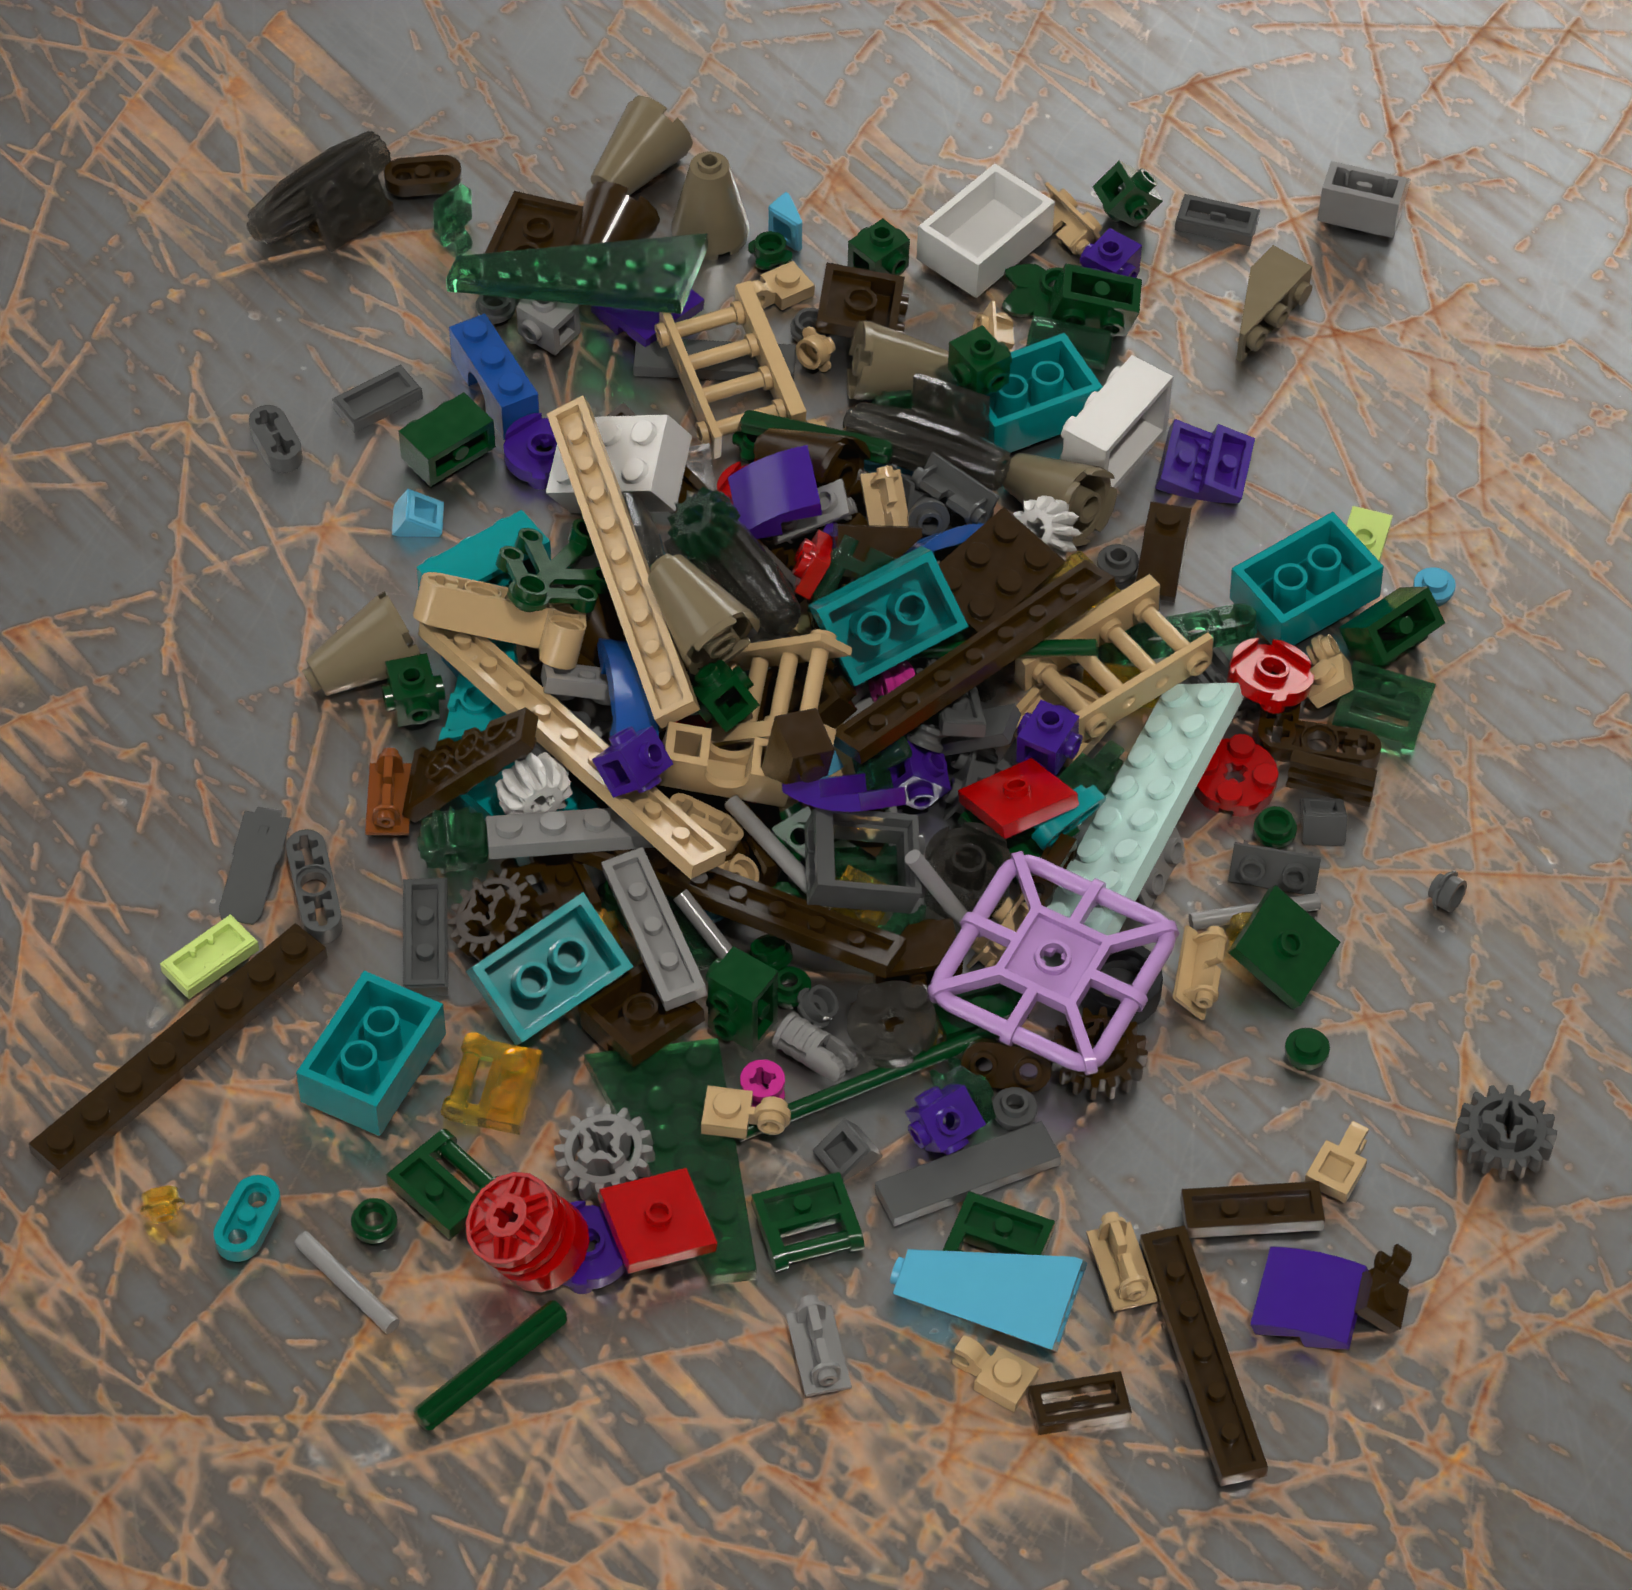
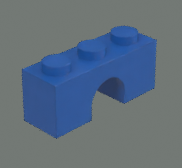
M485 313L449 327L451 360L468 386L479 383L485 399L486 413L494 420L495 428L503 440H505L507 429L516 420L529 414L539 413L538 392Z

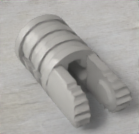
M791 1012L784 1018L772 1041V1045L775 1048L782 1050L788 1056L794 1057L796 1061L804 1063L806 1067L832 1082L840 1081L846 1074L845 1071L853 1070L861 1058L855 1049L847 1046L846 1043L832 1036L827 1031H823L819 1026L811 1024L809 1020L802 1018L796 1012Z

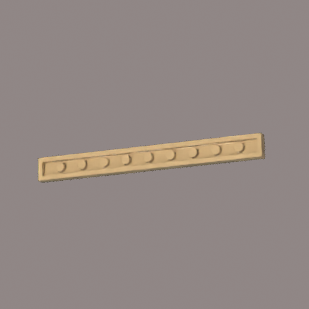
M582 395L547 413V417L652 714L662 729L668 725L669 721L676 722L699 711L700 707L684 663L649 585L650 569L592 409L586 398Z
M419 622L418 635L503 712L510 714L526 707L538 716L536 741L690 879L695 878L725 863L727 850L656 787L643 793H638L635 790L613 798L592 761L594 757L607 749L609 745L555 697L544 693L543 687L488 638L438 628Z

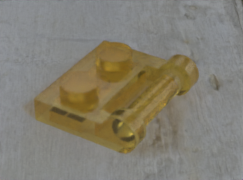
M467 1033L461 1045V1051L464 1054L451 1094L444 1098L440 1111L441 1115L449 1121L520 1135L542 1066L543 1051L491 1041L479 1033ZM480 1060L492 1062L479 1105L468 1103L467 1100Z

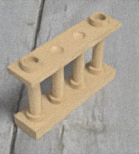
M751 280L735 285V301L730 303V307L675 323L668 305L660 306L659 323L654 326L658 343L661 348L667 346L698 422L695 423L699 442L702 446L708 445L713 459L721 457L722 436L741 431L740 420L744 413L716 421L709 406L711 402L758 388H763L765 391L770 389L774 398L772 405L753 411L806 422L807 411ZM734 322L737 326L742 324L746 333L743 340L688 355L681 339L682 337ZM749 355L750 358H757L760 366L758 367V372L704 388L701 387L695 370Z
M1149 574L1045 638L1097 639L1098 647L1112 642L1142 673L1123 684L1096 656L1018 657L1015 659V682L1024 691L1029 690L1038 683H1045L1074 714L1080 716L1079 734L1083 736V743L1090 738L1101 736L1109 726L1170 690L1175 685L1191 676L1202 674L1212 664L1213 637L1206 633L1190 643L1159 612L1160 584ZM1139 622H1146L1175 653L1156 663L1125 631ZM1072 663H1079L1108 694L1089 705L1058 671Z
M820 629L812 630L808 635L750 643L739 655L726 664L731 669L739 665L743 671L750 670L749 678L754 686L749 691L760 705L767 670L769 667L779 666L770 715L765 716L764 721H757L760 710L759 706L728 732H725L712 719L711 723L706 724V728L712 729L711 743L724 750L741 751L749 748L755 737L769 739L775 716L788 714L798 663L809 662L800 711L817 708L818 710L827 660L851 656L852 647L836 640L837 636L834 633ZM824 724L829 738L834 745L836 729Z

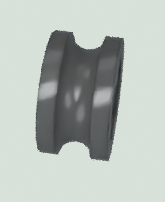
M924 721L914 729L913 733H908L906 739L925 749L942 753L944 747L941 745V741L949 736L941 735L939 726Z

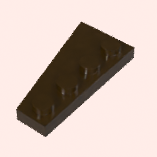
M525 707L491 720L484 731L473 727L465 730L462 739L454 742L447 737L437 741L434 750L430 751L425 747L414 750L402 814L416 823L430 813L438 812L446 803L457 796L467 794L473 786L489 776L497 775L505 766L513 761L526 757L536 744L535 735L538 716Z

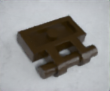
M573 853L530 856L529 860L531 863L519 867L515 858H507L500 864L502 870L507 868L513 874L518 872L531 885L538 882L541 883L545 893L538 895L535 899L541 906V910L531 914V917L537 922L544 919L546 914L556 911L582 892H584L597 913L602 911L601 899L583 863L573 860Z

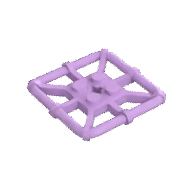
M1022 851L1011 853V858L1006 860L997 870L973 911L965 913L960 922L962 928L935 970L931 983L927 988L930 1001L937 1003L947 1012L1000 1036L999 1041L1008 1046L1013 1044L1019 1045L1067 1069L1078 1072L1084 1071L1086 1076L1097 1073L1098 1067L1102 1066L1112 1054L1135 1013L1141 1012L1148 1002L1146 995L1172 953L1176 938L1179 936L1175 921L1169 920L1161 913L1107 889L1106 883L1095 878L1093 881H1090L1040 857L1024 855ZM1031 873L1082 896L1070 918L1042 906ZM1015 876L1019 881L1029 909L1017 932L988 919ZM1100 904L1145 926L1107 936L1085 926L1084 923L1093 908ZM977 937H985L1007 947L995 966L953 976ZM1153 942L1156 943L1132 985H1128L1100 971L1110 954ZM1055 952L1061 954V962L1063 964L1060 966H1047L1046 961L1042 959L1044 955L1052 957ZM999 983L1023 994L1008 1020L955 996ZM1090 987L1121 1002L1093 1049L1078 1010ZM1037 1001L1066 1015L1079 1053L1022 1027Z

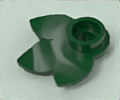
M1021 264L1005 269L1006 277L1016 289L1003 301L1002 309L1016 317L1033 315L1039 325L1052 323L1049 321L1052 287L1062 268L1054 267L1045 270L1037 264Z

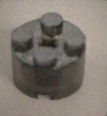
M968 822L963 823L961 828L949 830L950 826L939 830L927 844L925 859L966 910L972 912L997 870L1006 860L1011 858V853L1007 847V841L992 828L984 824ZM1011 883L988 918L989 920L993 918L994 912L1002 906L1007 896L1010 897ZM926 890L924 896L926 906L942 918H950L932 894Z

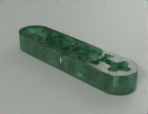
M1231 604L1165 617L1190 643L1209 633L1213 637V648L1242 643L1254 638L1257 634L1256 611L1253 607L1246 604ZM1139 622L1125 631L1152 659L1168 657L1175 653L1163 639L1148 640L1160 636L1146 622ZM1192 630H1205L1202 632H1189ZM1112 642L1098 647L1097 658L1104 665L1121 666L1132 663Z

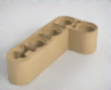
M427 572L422 575L413 617L417 621L438 628L539 649V659L544 664L563 670L576 668L586 630V613L574 610L570 603H549L544 610L524 612L518 609L508 598V587L437 572Z

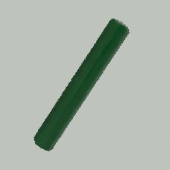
M753 410L745 411L740 420L741 431L748 435L759 437L770 428L853 436L867 444L871 460L865 458L866 461L888 464L893 456V443L886 439Z
M555 1300L544 1304L418 1404L413 1410L416 1421L426 1431L433 1430L566 1324L568 1319L564 1308Z

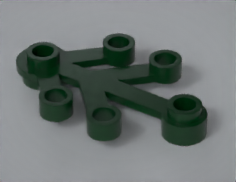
M583 518L576 519L573 522L568 536L569 543L551 561L542 544V534L532 528H522L519 530L515 547L504 546L500 549L496 566L501 571L509 573L513 581L510 583L507 591L508 598L518 609L524 612L544 610L549 603H570L574 610L581 613H590L595 608L598 593H610L601 567H595L594 569H569L581 556H591L595 552ZM524 554L529 555L537 575L527 572L523 564ZM553 584H579L574 589L550 588Z

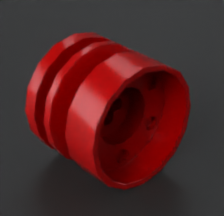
M511 1172L496 1177L478 1193L470 1206L466 1220L467 1241L474 1253L525 1291L545 1292L564 1284L575 1275L585 1260L590 1242L588 1224L581 1212L566 1199L559 1196L545 1182L531 1173Z

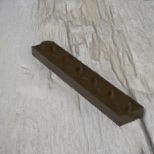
M1185 1225L1140 1234L1139 1245L1220 1486L1266 1477L1268 1465Z

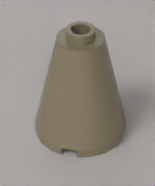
M636 96L627 104L590 177L592 185L596 182L605 181L620 184L629 188L626 195L630 196L688 154L693 145L689 131L678 117L674 122L666 117L663 113L668 108L650 97Z
M702 152L691 160L671 223L672 237L674 236L677 241V247L683 253L696 259L718 260V254L729 251L731 256L746 244L749 235V221L729 161L725 156L717 152Z
M859 321L854 330L849 355H853L852 368H847L848 397L863 401L947 393L951 385H956L952 374L948 370L949 351L878 323Z
M1025 453L1015 455L1003 466V487L1023 506L1024 501L1029 499L1037 500L1042 495L1051 496L1055 500H1063L1070 504L1069 512H1074L1079 516L1073 528L1078 529L1082 533L1077 537H1073L1072 543L1074 546H1082L1091 542L1092 540L1087 539V537L1094 530L1101 532L1113 513L1117 489L1111 486L1110 479L1115 478L1112 473L1102 467Z
M665 554L651 565V573L648 577L649 585L684 666L689 673L696 675L699 671L697 668L704 667L710 663H716L720 659L728 663L751 643L747 634L752 627L758 633L760 620L757 616L683 555L672 556L671 554Z
M384 591L376 595L306 658L309 667L304 669L303 673L314 693L322 689L325 695L329 696L387 679L385 661L419 655L421 653L417 645H413L414 642L408 633L409 630Z

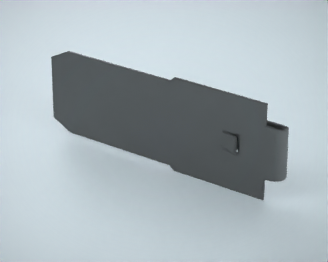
M257 807L255 812L244 811L232 853L234 856L219 906L221 920L231 914L239 923L254 925L262 916L275 866L280 860L291 818L281 817L282 810Z

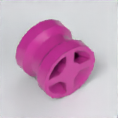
M905 660L868 679L869 691L874 702L880 696L888 694L916 675L910 662Z
M766 1059L755 1060L743 1068L740 1075V1090L753 1091L752 1107L760 1104L761 1100L765 1097L773 1096L785 1100V1073L778 1064ZM763 1083L768 1084V1088L764 1087Z

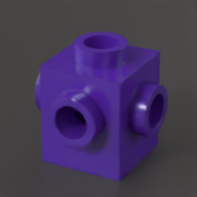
M1109 228L1094 244L1090 243L1085 247L1080 257V264L1086 268L1137 278L1140 272L1142 245Z
M1040 700L1033 713H1025L1018 726L1016 762L1021 763L1032 758L1056 776L1066 759H1074L1080 749L1083 736L1079 734L1080 716L1072 713L1064 706L1053 705Z
M630 726L617 732L609 738L612 745L592 759L613 798L635 790L638 793H643L655 787L662 781L659 775L673 765L663 742L658 737L653 726L636 732Z
M905 740L877 761L882 788L905 787L906 805L923 811L951 790L947 763L943 753L925 749Z
M949 1084L941 1090L938 1086L927 1089L915 1097L914 1100L917 1105L905 1112L911 1122L908 1125V1131L917 1146L921 1149L925 1147L926 1151L944 1152L945 1155L952 1154L969 1143L967 1136L986 1125L965 1085Z

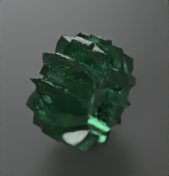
M702 486L697 494L687 491L686 501L683 503L674 502L677 512L667 517L670 526H672L667 534L678 547L677 549L686 557L689 556L691 559L695 557L697 560L706 562L711 555L721 558L722 548L725 545L734 546L731 536L741 531L737 523L741 515L738 509L730 502V498L723 492L712 491Z
M450 806L448 811L433 810L432 817L422 819L417 844L420 857L426 861L427 868H439L441 874H445L448 871H456L460 874L461 870L465 869L476 871L478 864L488 862L487 828L483 813H471L469 807L454 810Z

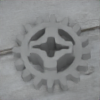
M605 1104L602 1114L596 1115L594 1110L589 1107L586 1108V1119L581 1121L575 1116L570 1118L573 1128L571 1131L560 1129L559 1137L562 1144L554 1146L555 1156L558 1160L555 1164L559 1176L564 1177L567 1189L571 1191L578 1187L581 1199L586 1200L592 1192L597 1193L598 1196L599 1189L637 1180L638 1176L650 1177L651 1172L648 1163L655 1161L650 1130H645L643 1119L640 1116L631 1120L628 1108L623 1107L617 1115L612 1114L610 1104ZM582 1145L583 1149L577 1153L579 1146ZM634 1145L633 1156L628 1162L626 1158L632 1154L631 1147Z

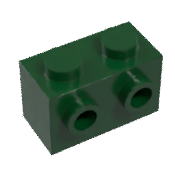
M1065 263L1052 287L1049 321L1063 324L1068 328H1084L1101 332L1107 336L1126 337L1140 313L1142 279Z
M463 392L451 400L444 401L433 411L417 420L409 422L404 428L399 430L401 458L431 487L496 447L494 420Z
M1429 586L1399 587L1339 627V630L1355 665H1374L1375 668H1380L1394 662L1398 655L1408 648L1425 641L1428 635L1444 625L1445 621Z
M733 946L723 959L717 958L711 964L706 974L705 980L708 982V997L706 1000L708 1027L725 1041L732 1040L753 1052L778 1022V971Z

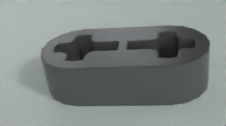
M263 405L255 408L249 416L250 433L267 466L277 473H289L298 469L303 460L301 442L285 413L274 405ZM265 423L274 427L275 431L270 432ZM282 446L287 455H283L280 451L277 452V447Z

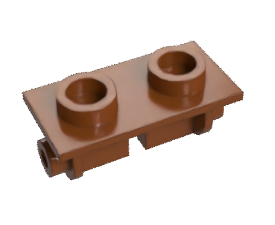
M395 748L383 749L382 753L377 757V763H370L365 835H409L410 819L404 816L402 812L412 763H403V758Z

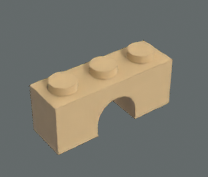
M668 722L662 742L673 765L659 775L662 781L658 785L727 798L737 795L744 801L785 807L788 795L782 792V783L765 776L762 771L769 739L755 737L749 748L741 751H728L718 748L711 743L712 729Z

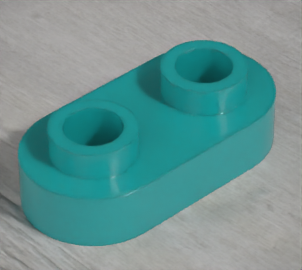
M1083 785L1076 787L1074 791L1078 794L1079 806L1034 826L1036 831L1032 834L1031 838L1043 851L1048 846L1052 847L1061 833L1069 834L1103 805L1106 797L1095 785L1087 789Z
M252 1175L241 1180L235 1187L214 1228L215 1246L223 1258L229 1261L240 1262L252 1258L259 1251L281 1208L280 1190L273 1179L264 1175ZM257 1201L265 1202L261 1207L251 1206ZM238 1238L246 1240L240 1244H232V1241Z

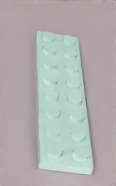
M1239 683L1177 684L1161 694L1109 789L1105 802L1097 811L1077 848V856L1074 861H1070L1066 870L1090 881H1093L1095 878L1106 883L1107 889L1136 901L1244 698L1241 694ZM1058 886L1053 894V900L1047 908L1070 918L1082 896ZM1098 904L1093 908L1084 925L1108 936L1119 933L1127 917Z

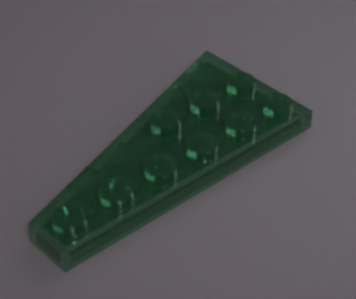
M708 233L456 256L446 277L447 292L682 314L708 249Z
M718 1038L668 1044L635 1067H632L616 1050L584 1054L585 1066L591 1076L594 1075L602 1089L607 1104H610L615 1114L617 1115L623 1107L628 1108L631 1120L640 1116L643 1119L645 1130H650L653 1140L652 1147L655 1154V1161L648 1163L651 1172L650 1176L687 1168L718 1242L716 1252L695 1257L710 1285L757 1280V1267L735 1138L701 1134V1122L707 1087L727 1088Z

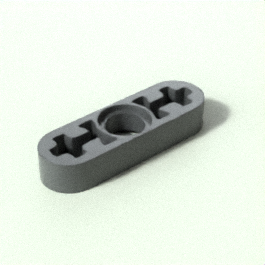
M309 829L299 830L288 838L286 852L302 928L321 944H327L336 940L343 930L341 909L325 840L320 833ZM310 848L313 864L305 866L301 849ZM317 879L326 883V887L318 893H308L302 889L303 885L310 880ZM323 907L328 924L319 926L315 909Z

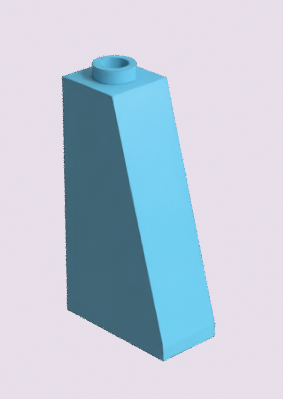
M908 1249L905 1258L899 1256L891 1273L890 1283L895 1285L894 1295L1058 1352L1088 1263L1071 1256Z

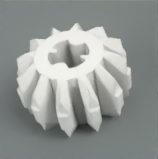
M1042 495L1037 500L1029 499L1024 501V512L1017 511L1013 515L1066 562V552L1077 550L1072 543L1073 537L1082 534L1078 529L1073 528L1079 516L1074 512H1069L1070 504L1063 500H1055L1051 496Z
M531 752L525 760H515V765L512 768L502 770L503 778L495 784L498 791L497 797L500 800L499 804L505 814L540 813L563 809L566 807L565 799L573 794L570 788L569 774L563 764H559L557 759L552 758L547 752L541 753L538 756Z

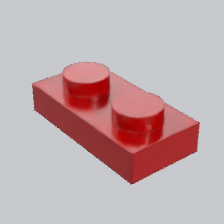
M819 529L812 541L807 538L804 539L794 557V561L797 562L792 571V575L796 576L794 592L807 599L811 598L831 562L833 537Z

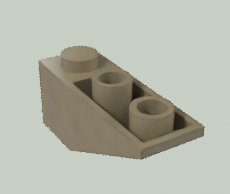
M1272 245L1250 269L1236 360L1242 362L1252 351L1257 352L1263 346L1267 335L1275 327L1277 329L1281 328L1290 312L1297 305L1302 306L1312 292L1313 286L1310 284L1312 266L1275 245Z

